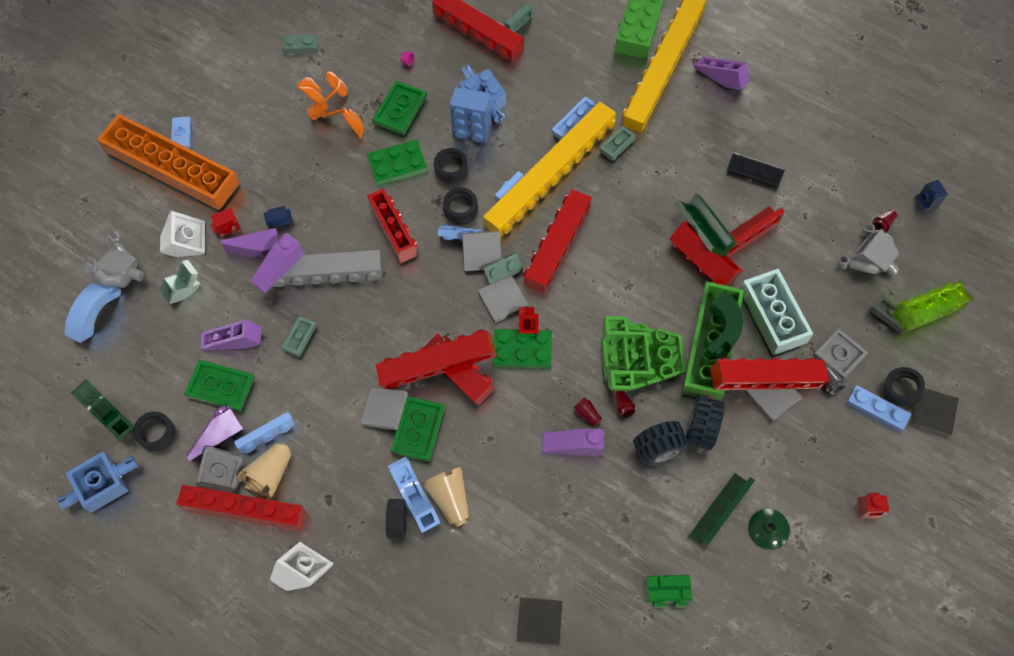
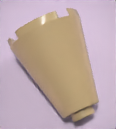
M283 443L273 445L240 471L237 475L238 481L241 482L243 480L246 484L244 488L254 496L262 499L267 497L270 500L291 458L290 448Z
M461 467L452 469V472L441 473L423 482L425 489L450 525H455V528L467 523L466 519L469 518Z

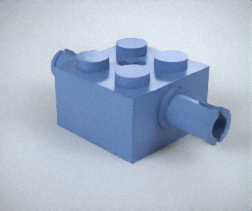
M466 65L467 69L463 66L461 73L466 79L458 83L459 88L490 94L491 116L495 122L502 121L504 114L500 108L506 106V93L489 69L475 74L470 65Z
M103 451L66 472L73 490L56 499L60 508L65 510L67 507L80 501L82 507L92 513L128 492V489L122 479V475L139 467L136 463L137 461L133 456H130L115 465L112 458Z

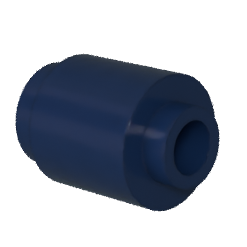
M285 206L269 209L268 212H264L267 227L272 226L273 228L289 224V220L292 219L290 209H286Z

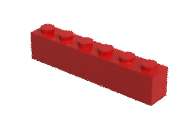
M434 0L432 2L433 14L437 18L443 19L450 26L456 27L463 34H467L476 42L485 45L489 50L500 54L502 58L512 62L523 51L524 38L466 2L462 0Z
M571 189L569 195L566 194L564 196L562 208L557 209L554 223L549 224L546 238L543 237L541 239L539 251L534 252L531 258L532 264L530 267H526L523 273L524 285L545 294L591 207V196Z
M480 329L474 331L469 336L460 335L455 337V340L449 342L440 341L433 347L425 346L418 348V351L413 353H401L399 357L394 359H382L381 363L375 364L379 385L384 389H392L495 358L497 355L492 335L487 330Z
M721 358L710 367L714 390L820 389L829 382L824 360H815V358H807L805 360H798V358H790L788 360H781V358H773L771 360H764L763 358L728 360V358Z
M183 484L176 505L183 511L300 532L302 531L306 515L302 505Z

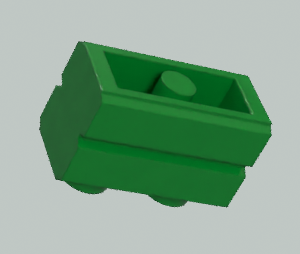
M690 574L647 576L645 579L647 605H653V608H665L666 604H674L675 608L687 607V603L692 601Z

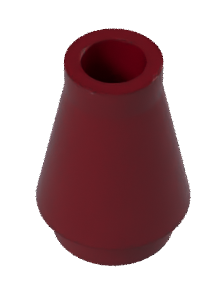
M890 209L874 218L872 224L875 226V230L882 229L885 233L888 232L898 216L897 212Z
M624 391L612 392L617 414L622 418L632 416L636 412L635 404Z
M584 397L574 406L576 414L593 426L603 419L590 399L587 400Z

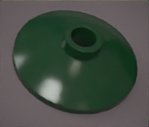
M761 509L750 518L748 524L749 535L759 547L775 550L782 547L788 541L790 526L785 516L774 509ZM768 524H772L774 526L773 531L768 529Z

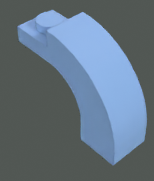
M94 282L87 286L76 298L69 311L64 335L80 343L93 336L94 323L99 311L105 304L119 297L121 289L115 286L98 285Z
M407 457L390 464L388 468L403 499L406 500V505L421 532L423 533L439 524L440 521L418 482Z

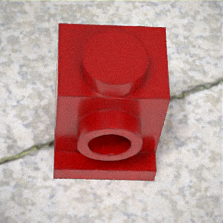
M232 208L211 215L213 223L210 226L214 234L218 233L219 236L230 234L236 229L238 232L242 231Z
M519 307V334L539 333V314H535L534 307Z
M872 492L866 494L865 497L858 498L861 518H882L889 512L887 495Z

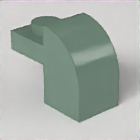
M189 260L181 261L177 275L163 279L160 292L169 304L186 299L198 289L200 283L196 280L198 275L196 268L193 267Z

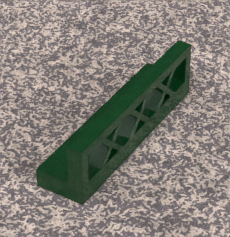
M695 194L689 203L680 200L676 202L675 205L709 251L726 256L737 242L702 196Z
M734 473L687 538L705 550L755 480L749 477L746 481Z

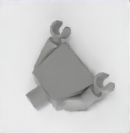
M869 224L862 231V236L866 240L851 257L853 260L850 261L849 256L843 255L840 260L846 263L838 262L840 269H846L850 266L851 269L875 275L886 271L892 276L899 270L893 263L899 255V251L896 249L891 235L886 234L882 229L875 230V226Z
M112 232L105 240L107 245L114 246L115 248H110L97 263L95 259L88 257L82 265V269L88 273L92 272L95 283H100L104 286L126 287L132 279L142 281L144 271L137 269V259L122 244L117 242L120 236L116 232Z

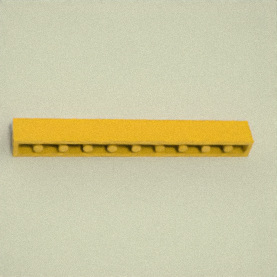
M681 0V7L676 9L674 20L669 22L668 32H664L661 45L658 44L656 47L655 57H651L648 70L645 69L643 72L642 82H638L635 88V95H631L629 99L628 109L625 108L622 113V126L639 133L643 132L705 10L707 0Z
M599 101L483 216V226L491 232L500 231V238L503 234L509 233L512 225L516 221L519 222L523 218L524 213L527 210H531L535 206L536 201L539 198H543L547 194L548 189L551 186L554 187L558 183L559 178L563 174L566 175L570 171L571 166L574 163H578L582 155L586 151L589 152L597 140L600 141L608 129L611 130L614 127L616 112Z

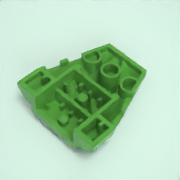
M604 317L603 337L601 339L604 379L608 381V387L611 391H632L686 373L681 335L660 328L657 330L648 328L647 324L641 322L639 325L630 322V318Z

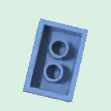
M455 87L450 102L452 136L486 143L492 126L490 94Z

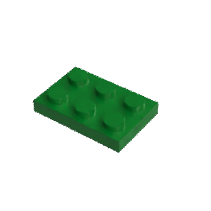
M396 80L372 119L373 124L405 135L426 99L427 92Z
M418 139L366 153L376 186L428 172Z
M494 329V347L497 357L493 358V367L551 369L552 330H539V333L519 334V329Z
M199 359L184 395L188 398L220 407L225 406L227 408L230 406L232 410L241 412L255 376L251 373Z
M407 396L399 427L396 430L390 450L391 454L430 462L445 410V404Z

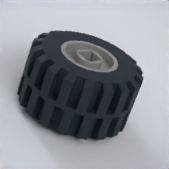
M699 395L695 401L686 433V438L690 445L712 450L716 444L725 411L723 401Z
M677 421L662 422L649 427L638 434L633 440L635 449L644 466H654L670 461L680 456L690 446L680 422Z

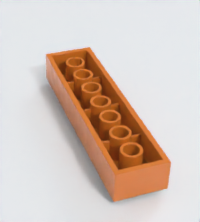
M120 114L113 119L97 138L104 152L217 210L222 208L240 184L234 171Z

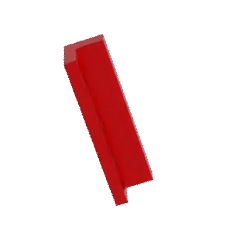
M769 206L731 231L730 234L737 243L728 252L727 256H731L780 223L785 211L780 208L774 212Z

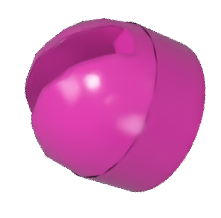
M405 51L401 53L400 60L403 64L408 66L413 64L415 58L413 52Z

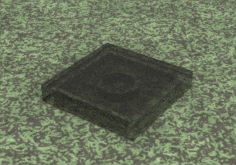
M924 388L921 400L913 406L910 424L951 436L959 398Z
M520 597L516 642L559 646L563 601Z

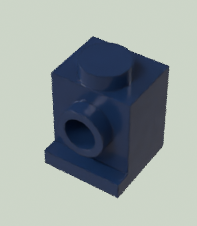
M935 180L925 184L915 198L923 210L926 211L941 205L948 193L940 181Z

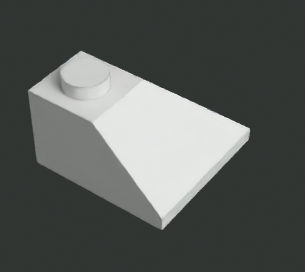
M171 211L160 236V253L174 257L203 255L205 253V221Z
M299 542L276 561L270 581L286 591L309 587L333 566V562Z

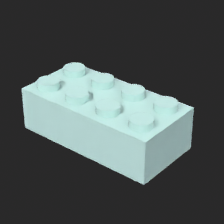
M779 269L744 280L741 289L744 290L743 298L772 355L809 342L813 332Z

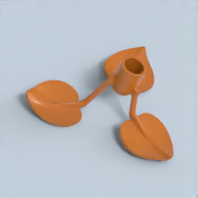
M327 71L325 74L327 82L334 89L324 99L320 87L311 78H304L298 83L296 88L303 91L315 102L307 109V114L312 120H317L321 116L325 118L329 115L342 113L346 122L358 137L362 139L364 125L360 117L353 110L349 109L347 111L344 108L327 112L328 106L325 102L336 91L341 97H345L348 93L345 83L334 72Z

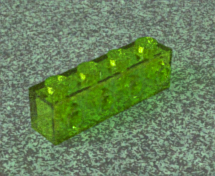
M961 281L953 284L948 282L940 289L933 288L925 295L921 293L910 301L907 299L897 304L898 308L892 314L904 332H907L965 308L973 298Z

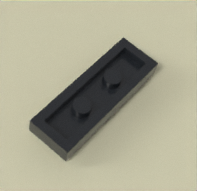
M733 152L727 168L728 171L779 187L785 172L784 168Z

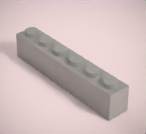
M380 250L303 255L273 286H300L308 283L317 285L322 282L339 283L340 281L357 282L365 279L374 281L383 278Z

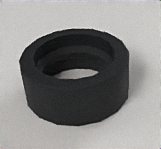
M446 148L437 153L434 158V172L437 178L445 183H456L465 178L468 172L465 154L456 148ZM455 159L461 163V168L455 172H445L440 168V165L445 160Z
M463 187L451 189L443 200L445 215L454 223L464 224L470 222L478 212L476 195L471 190ZM463 198L471 202V208L466 212L457 213L451 210L450 204L456 199Z
M910 367L895 368L886 377L885 394L892 403L898 406L908 407L915 405L924 394L925 381L923 376L915 369ZM909 378L916 383L917 390L913 395L902 396L894 392L892 384L896 379Z
M152 411L145 413L139 417L133 429L135 440L148 451L156 452L165 449L171 444L175 436L174 424L161 412ZM155 421L163 422L166 427L164 435L157 441H146L143 433L147 425Z
M389 499L386 507V537L388 539H404L407 522L406 500Z

